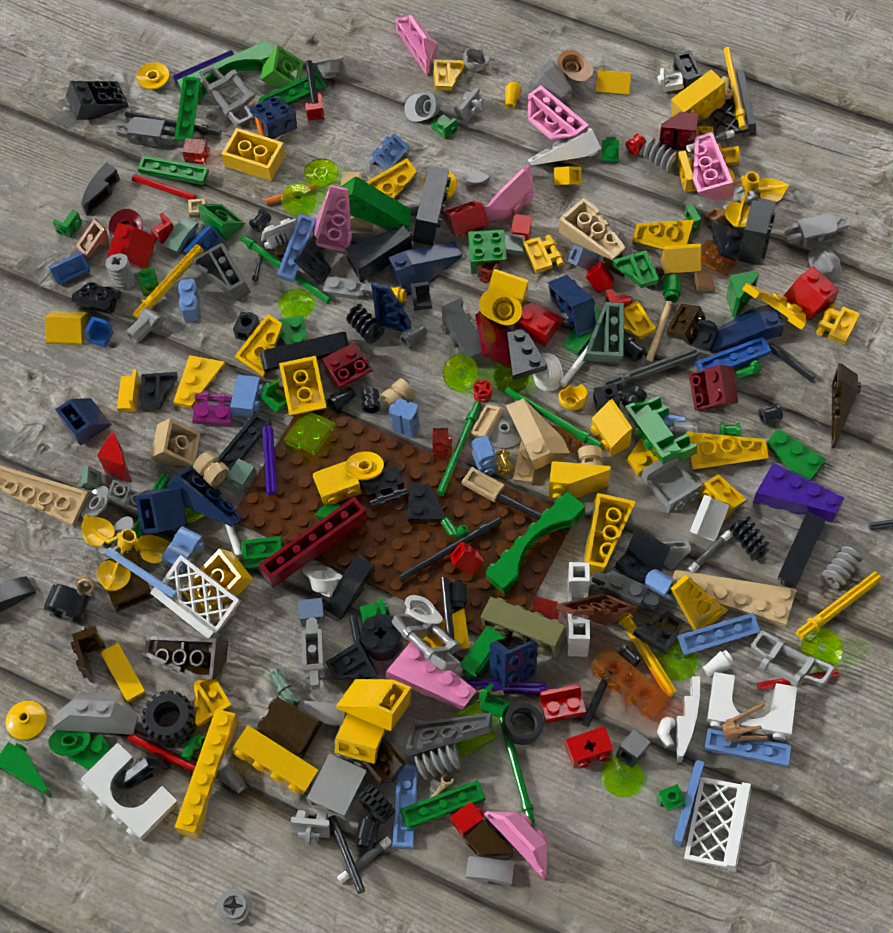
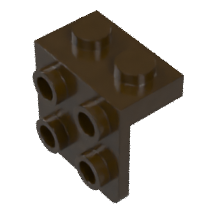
M88 626L72 634L73 642H71V647L78 658L76 664L79 672H82L83 678H88L91 683L94 682L87 654L106 646L96 626Z

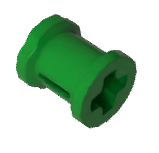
M720 423L719 435L741 437L740 423H736V425Z

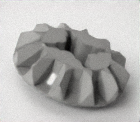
M240 889L225 891L219 897L216 905L218 916L225 923L233 925L243 922L249 916L252 907L249 896ZM235 898L237 905L243 907L237 908L233 915L232 910L227 907L233 904Z

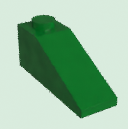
M8 742L0 753V770L50 798L52 793L32 759L26 753L27 749L19 743L13 745Z

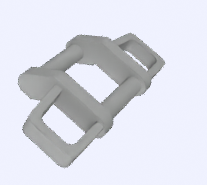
M210 66L199 72L198 78H201V83L206 88V91L212 94L223 108L224 114L236 127L251 121L253 115L246 105L256 95L247 88L235 69L225 76L215 66ZM213 73L219 80L209 84L204 76ZM234 81L244 93L242 99L228 105L218 90ZM242 109L247 117L238 120L233 113Z
M395 614L391 621L406 640H410L425 654L424 656L428 661H431L443 671L457 669L460 662L452 655L460 648V643L457 640L449 637L438 624L424 623L420 626L409 614ZM433 632L446 645L445 647L430 648L421 639Z
M760 631L751 644V651L762 659L760 669L768 670L790 681L791 685L795 687L800 686L803 682L824 687L833 674L834 667L813 656L809 657L787 646L786 642L775 638L765 631ZM763 639L775 645L769 655L757 648ZM781 652L805 663L798 673L794 675L774 664ZM814 666L827 671L823 679H817L808 676Z

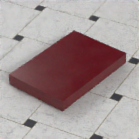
M479 311L475 316L483 357L512 369L507 340L508 326L487 318Z

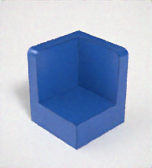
M92 316L85 329V333L89 343L106 348L113 335V330L109 321Z

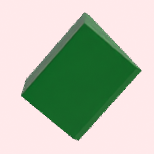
M199 204L198 206L202 222L206 226L212 225L225 241L245 225L244 221L222 204Z
M757 271L730 276L726 296L733 318L738 316L753 297L742 289L746 283L757 286L759 278Z

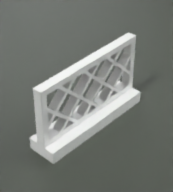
M180 555L162 580L166 585L170 580H176L177 590L175 591L177 596L174 595L171 598L156 587L153 588L151 594L206 638L218 639L221 635L219 633L241 600L184 556ZM184 562L187 565L188 573L179 575V567ZM193 576H202L203 585L194 586ZM188 577L189 587L181 589L180 578ZM215 586L217 596L208 598L207 587ZM203 588L204 599L195 600L194 589ZM190 590L191 601H182L181 592ZM229 597L233 600L229 608L223 609L222 598ZM218 599L219 610L210 612L209 601ZM205 602L206 613L199 614L196 610V603ZM219 613L220 621L217 626H214L211 623L210 615Z
M700 777L684 857L685 860L737 872L752 792L751 784L742 782L741 785ZM704 784L713 785L717 791L707 797L703 792ZM729 788L737 790L736 797L730 801L722 793ZM720 794L725 804L715 809L710 800ZM708 803L713 812L703 817L699 812V808ZM729 807L733 815L724 822L719 812ZM716 815L722 824L712 830L706 820ZM704 823L709 832L699 838L695 833V828ZM725 827L729 836L720 842L714 833ZM712 835L718 844L707 850L702 841ZM698 843L705 851L699 857L690 855L691 848ZM721 848L725 853L724 862L714 860L711 853Z

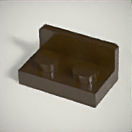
M681 304L666 330L667 335L684 338L686 344L691 345L700 329L698 325L699 320L705 321L706 319L701 306Z

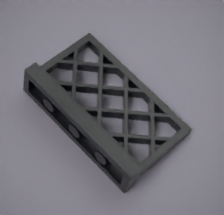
M744 69L737 71L736 78L742 108L746 113L745 122L747 128L740 130V128L734 126L738 121L735 114L731 113L735 108V104L733 101L725 99V103L731 105L728 110L719 108L710 114L714 136L733 130L735 134L749 132V135L756 134V122ZM717 111L724 114L720 119L714 116ZM727 116L734 119L731 124L724 121ZM720 125L727 127L725 131L717 132V128Z

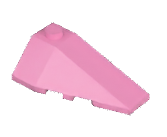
M710 132L696 136L693 182L698 194L715 201L734 197L733 181L713 133Z

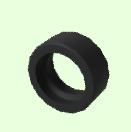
M519 703L509 709L503 718L502 728L508 740L514 744L529 745L536 741L542 732L544 721L542 714L537 708L531 704ZM524 714L531 718L535 726L533 732L528 735L517 732L511 723L514 715Z

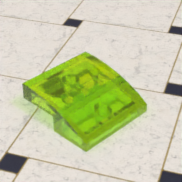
M303 413L283 441L298 450L302 448L315 455L334 429L335 423L314 413Z

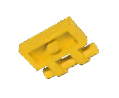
M551 235L545 236L544 242L541 241L540 237L523 242V248L536 274L552 269V262H555L558 267L564 265L562 253L558 251L557 243L552 239ZM546 250H550L551 254H547Z
M831 303L825 309L823 319L817 324L816 334L822 336L825 331L830 332L828 339L845 345L860 313L846 307H842L839 312L836 310L837 306ZM830 319H835V323H829Z

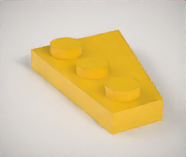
M407 158L368 180L367 183L396 199L417 175V170Z
M694 220L637 223L632 241L664 249V246L686 245L689 241Z
M267 314L234 357L265 378L267 372L263 371L259 352L276 347L283 324Z
M189 355L173 401L174 406L193 409L194 403L197 404L199 401L195 400V392L203 393L208 385L216 379L218 372L226 366L225 362Z
M685 575L670 587L693 631L712 625L728 611L691 578Z

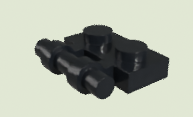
M397 466L382 471L379 476L373 479L361 480L367 497H376L369 500L371 507L378 505L381 507L389 501H398L408 495L407 488L398 489L404 486V482ZM392 490V493L382 495V493Z

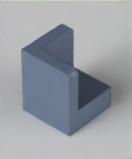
M574 245L568 262L589 270L597 264L600 255Z
M322 598L298 601L301 626H306V621L309 617L316 619L324 617Z

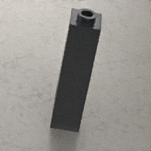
M404 225L346 247L347 261L361 283L388 266L389 257L412 250L411 241H414L411 231H407Z
M809 512L806 513L777 579L780 580L781 585L788 588L797 586L826 519Z

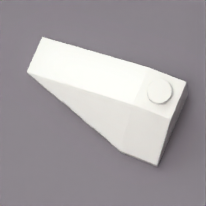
M588 127L576 137L567 138L566 141H557L552 146L553 149L550 150L548 148L528 159V162L531 165H538L586 156L591 157L596 155L601 147L593 130Z

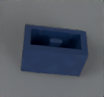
M91 398L70 399L55 409L61 422L80 446L111 426L110 421Z
M180 487L145 490L135 495L142 534L163 532L187 525Z

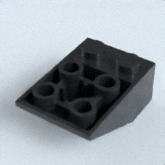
M70 81L66 93V98L76 120H93L126 108L129 105L118 81Z

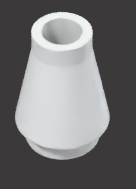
M725 650L723 652L720 651L709 663L703 666V669L707 676L711 677L714 675V672L721 673L732 669L731 666L735 663L730 654Z

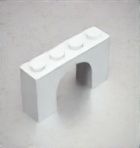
M569 562L568 602L588 597L590 582L589 563ZM568 613V656L588 657L590 620Z
M714 672L706 725L712 729L722 730V725L726 724V719L740 714L732 701L734 675ZM776 683L773 690L771 711L766 716L757 719L744 717L734 723H739L740 729L761 725L762 729L746 732L752 734V736H768L780 742L789 741L792 734L797 687Z
M117 743L81 778L84 784L82 788L90 796L94 793L99 798L96 802L104 810L109 808L113 812L111 817L119 825L123 822L128 827L126 832L134 840L138 837L142 841L178 805V802L161 786L141 806L126 808L119 805L114 800L112 794L114 781L134 762V759Z

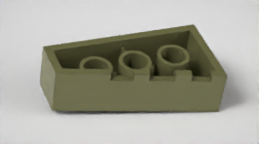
M490 597L480 617L483 626H489L505 637L511 635L521 645L531 640L538 643L537 653L542 655L544 651L552 655L551 659L558 662L567 643L565 625L561 621L547 619L538 612H529L520 605L508 604L502 598Z

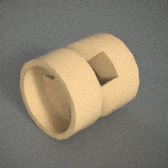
M400 378L392 384V389H386L380 395L383 404L387 409H390L391 404H395L398 398L406 400L407 403L415 397V392L404 379Z
M588 445L578 449L579 464L603 466V455L600 447Z
M210 450L201 454L193 464V468L201 476H204V480L211 487L220 484L230 471L223 462H219V458Z

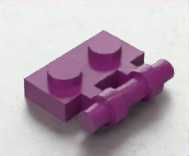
M203 391V393L195 392V400H202V404L194 403L192 423L230 427L232 412L230 406H225V402L231 403L232 395H226V393L209 394L208 391ZM208 401L219 402V406L208 405Z

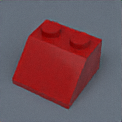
M474 200L445 210L442 215L451 233L458 237L466 236L472 230L480 231L485 228V225L489 224L483 204Z
M118 223L107 257L109 258L114 254H124L127 256L131 267L143 270L148 268L157 237L136 227Z
M813 266L798 277L784 296L787 298L788 303H795L802 308L801 312L806 314V320L810 321L836 301L839 289Z
M533 302L523 306L521 318L514 324V330L525 328L533 341L546 347L565 321V318Z

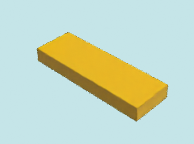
M119 643L100 652L128 703L146 694Z

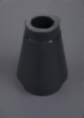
M351 387L334 393L327 400L328 405L335 412L341 411L356 397V393Z

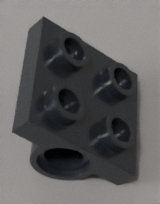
M89 282L72 294L71 302H75L77 306L112 314L116 308L117 300L121 297V291L111 286L104 287L95 282Z

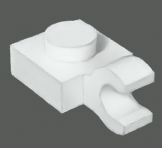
M742 186L734 190V197L725 199L726 205L723 206L724 209L731 202L741 204L746 192ZM752 191L749 192L744 205L751 203L752 200L755 201L756 195Z

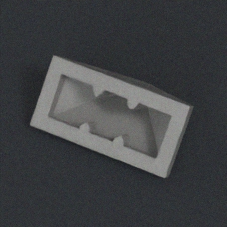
M662 542L671 548L664 565L672 570L691 551L689 542Z

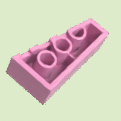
M410 642L386 671L385 678L408 685L422 695L434 698L444 705L463 712L477 691L451 670L443 671L431 661H428L424 656L425 654L414 643Z

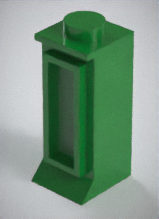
M487 626L459 665L463 670L462 674L470 680L473 677L479 680L478 675L481 676L490 664V643L496 640L501 644L508 643L507 639Z

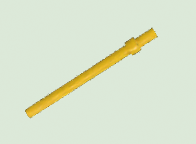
M725 47L724 54L736 109L735 117L738 120L740 130H745L747 128L745 122L746 113L742 108L730 47Z

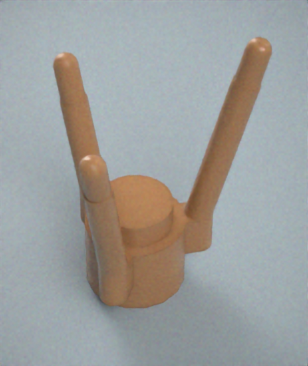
M765 703L754 706L733 718L726 719V724L722 725L725 740H731V742L767 740L768 736H741L742 733L762 729L761 725L740 729L739 723H734L764 707Z

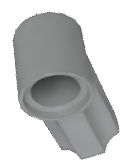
M147 307L141 311L139 319L126 331V334L133 342L139 343L151 330L155 331L160 328L163 318Z

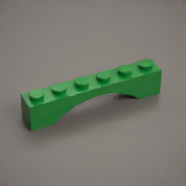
M266 40L210 66H215L223 76L233 69L237 72L246 70L262 71L264 64L274 49L269 41ZM208 67L198 70L187 77L198 78L199 72ZM213 73L204 76L209 84L219 80ZM183 78L177 80L180 92L182 90ZM202 83L200 84L198 100L203 99L207 93Z
M568 491L564 495H560L555 500L554 505L550 509L547 508L542 513L541 518L537 522H533L528 527L527 532L523 536L520 535L515 540L514 545L510 549H506L501 554L500 559L487 568V580L505 595L518 582L521 563L533 544L553 531L573 527L585 514V505Z

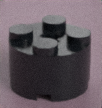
M53 584L43 610L50 613L49 616L60 620L61 617L68 618V622L79 625L90 597L85 593L80 596L76 589L69 586Z
M375 615L367 618L363 623L360 633L361 641L368 655L374 660H390L402 647V635L391 622L394 618L392 616Z

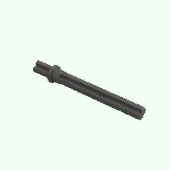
M693 348L630 372L618 373V376L605 380L603 384L604 386L616 384L617 387H625L626 384L694 360L698 357V353Z

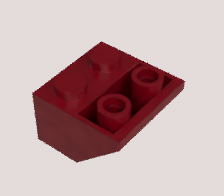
M679 112L662 123L659 141H661L660 147L666 144V150L672 148L674 150L687 151L686 146L693 144L695 140L698 113Z
M355 342L322 359L324 371L332 383L339 388L373 371Z
M718 365L689 374L695 411L720 408L739 403L733 366Z

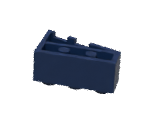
M567 274L548 282L550 298L560 312H565L569 317L567 322L569 325L573 324L575 326L576 335L581 336L593 331L596 325L594 298L588 295L585 289L580 287Z

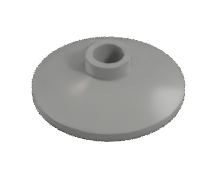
M509 415L501 416L489 437L492 445L499 449L513 448L521 441L513 420Z
M99 486L89 493V497L81 511L83 518L85 514L97 517L106 510L109 499L106 498L109 488Z

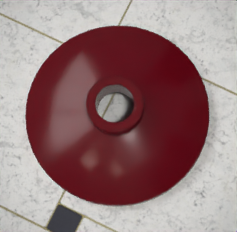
M132 209L117 211L113 214L108 224L109 233L112 237H114L118 223L143 230L141 216Z

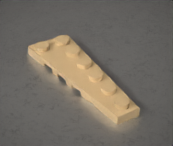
M0 466V492L71 527L75 526L89 497L88 491Z
M675 570L673 579L678 581L684 575L691 578L709 596L717 600L726 609L745 615L754 612L757 619L782 627L786 626L796 589Z

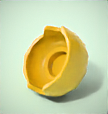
M570 384L558 394L559 404L571 411L582 409L588 397L587 388L582 384H579L578 387H573Z

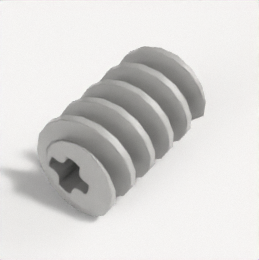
M652 137L643 145L639 154L644 156L645 159H649L650 162H655V165L660 166L661 169H666L667 173L672 172L677 165L678 152L675 151L671 154L672 148L666 151L667 145L664 144L660 147L661 141L655 143L656 139Z
M114 254L107 258L105 265L113 285L117 288L130 289L135 283V278L127 256L124 254Z
M840 547L838 553L835 554L830 564L827 565L826 570L822 572V579L829 586L839 589L840 585H846V579H850V574L855 572L854 568H858L859 562H862L864 559L863 556L852 547Z
M454 743V749L446 745L445 752H443L441 747H438V754L430 750V757L425 752L422 753V759L417 754L414 755L417 769L424 779H428L430 774L433 777L437 776L438 772L444 774L445 768L451 772L453 771V765L456 769L461 768V756L456 743Z

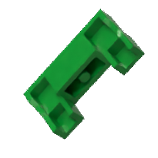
M659 395L644 402H633L625 406L627 416L635 425L633 428L635 435L638 438L641 437L647 451L650 450L653 456H657L663 465L676 458L682 461L698 453L697 445L690 442L688 433L674 439L672 432L662 420V418L669 415V408L667 405L663 406Z

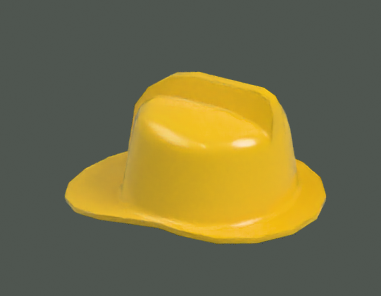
M488 290L480 297L479 308L487 318L506 326L515 324L521 318L522 306L514 297L498 290Z

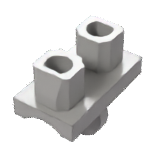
M475 88L472 92H466L463 95L464 102L462 104L457 103L454 106L456 114L460 115L464 122H468L476 112L482 113L484 111V100L481 98L478 88Z
M298 810L296 816L291 818L292 835H298V838H305V845H311L312 839L319 840L320 837L330 838L328 813L319 812L316 819H309L307 811Z

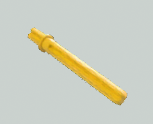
M195 245L145 300H142V304L132 314L136 319H139L143 309L149 307L154 310L153 307L193 264L191 260L204 252L202 247Z
M878 572L870 574L814 618H809L807 623L797 630L796 636L803 641L814 632H819L823 625L881 582V575Z
M628 615L619 620V625L625 629L667 698L674 696L677 690L649 645L632 635L634 630L638 628L633 621V615Z

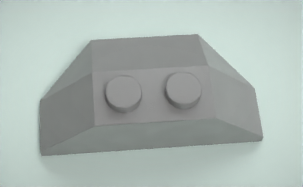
M80 692L57 712L52 728L53 730L134 734L138 716L121 694Z

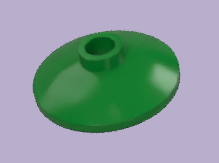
M56 730L50 736L48 745L50 750L57 755L72 756L84 751L89 746L91 738L89 732Z

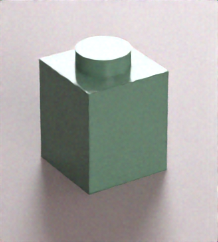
M238 458L226 476L229 487L235 491L240 490L246 493L256 478L257 472L255 466Z

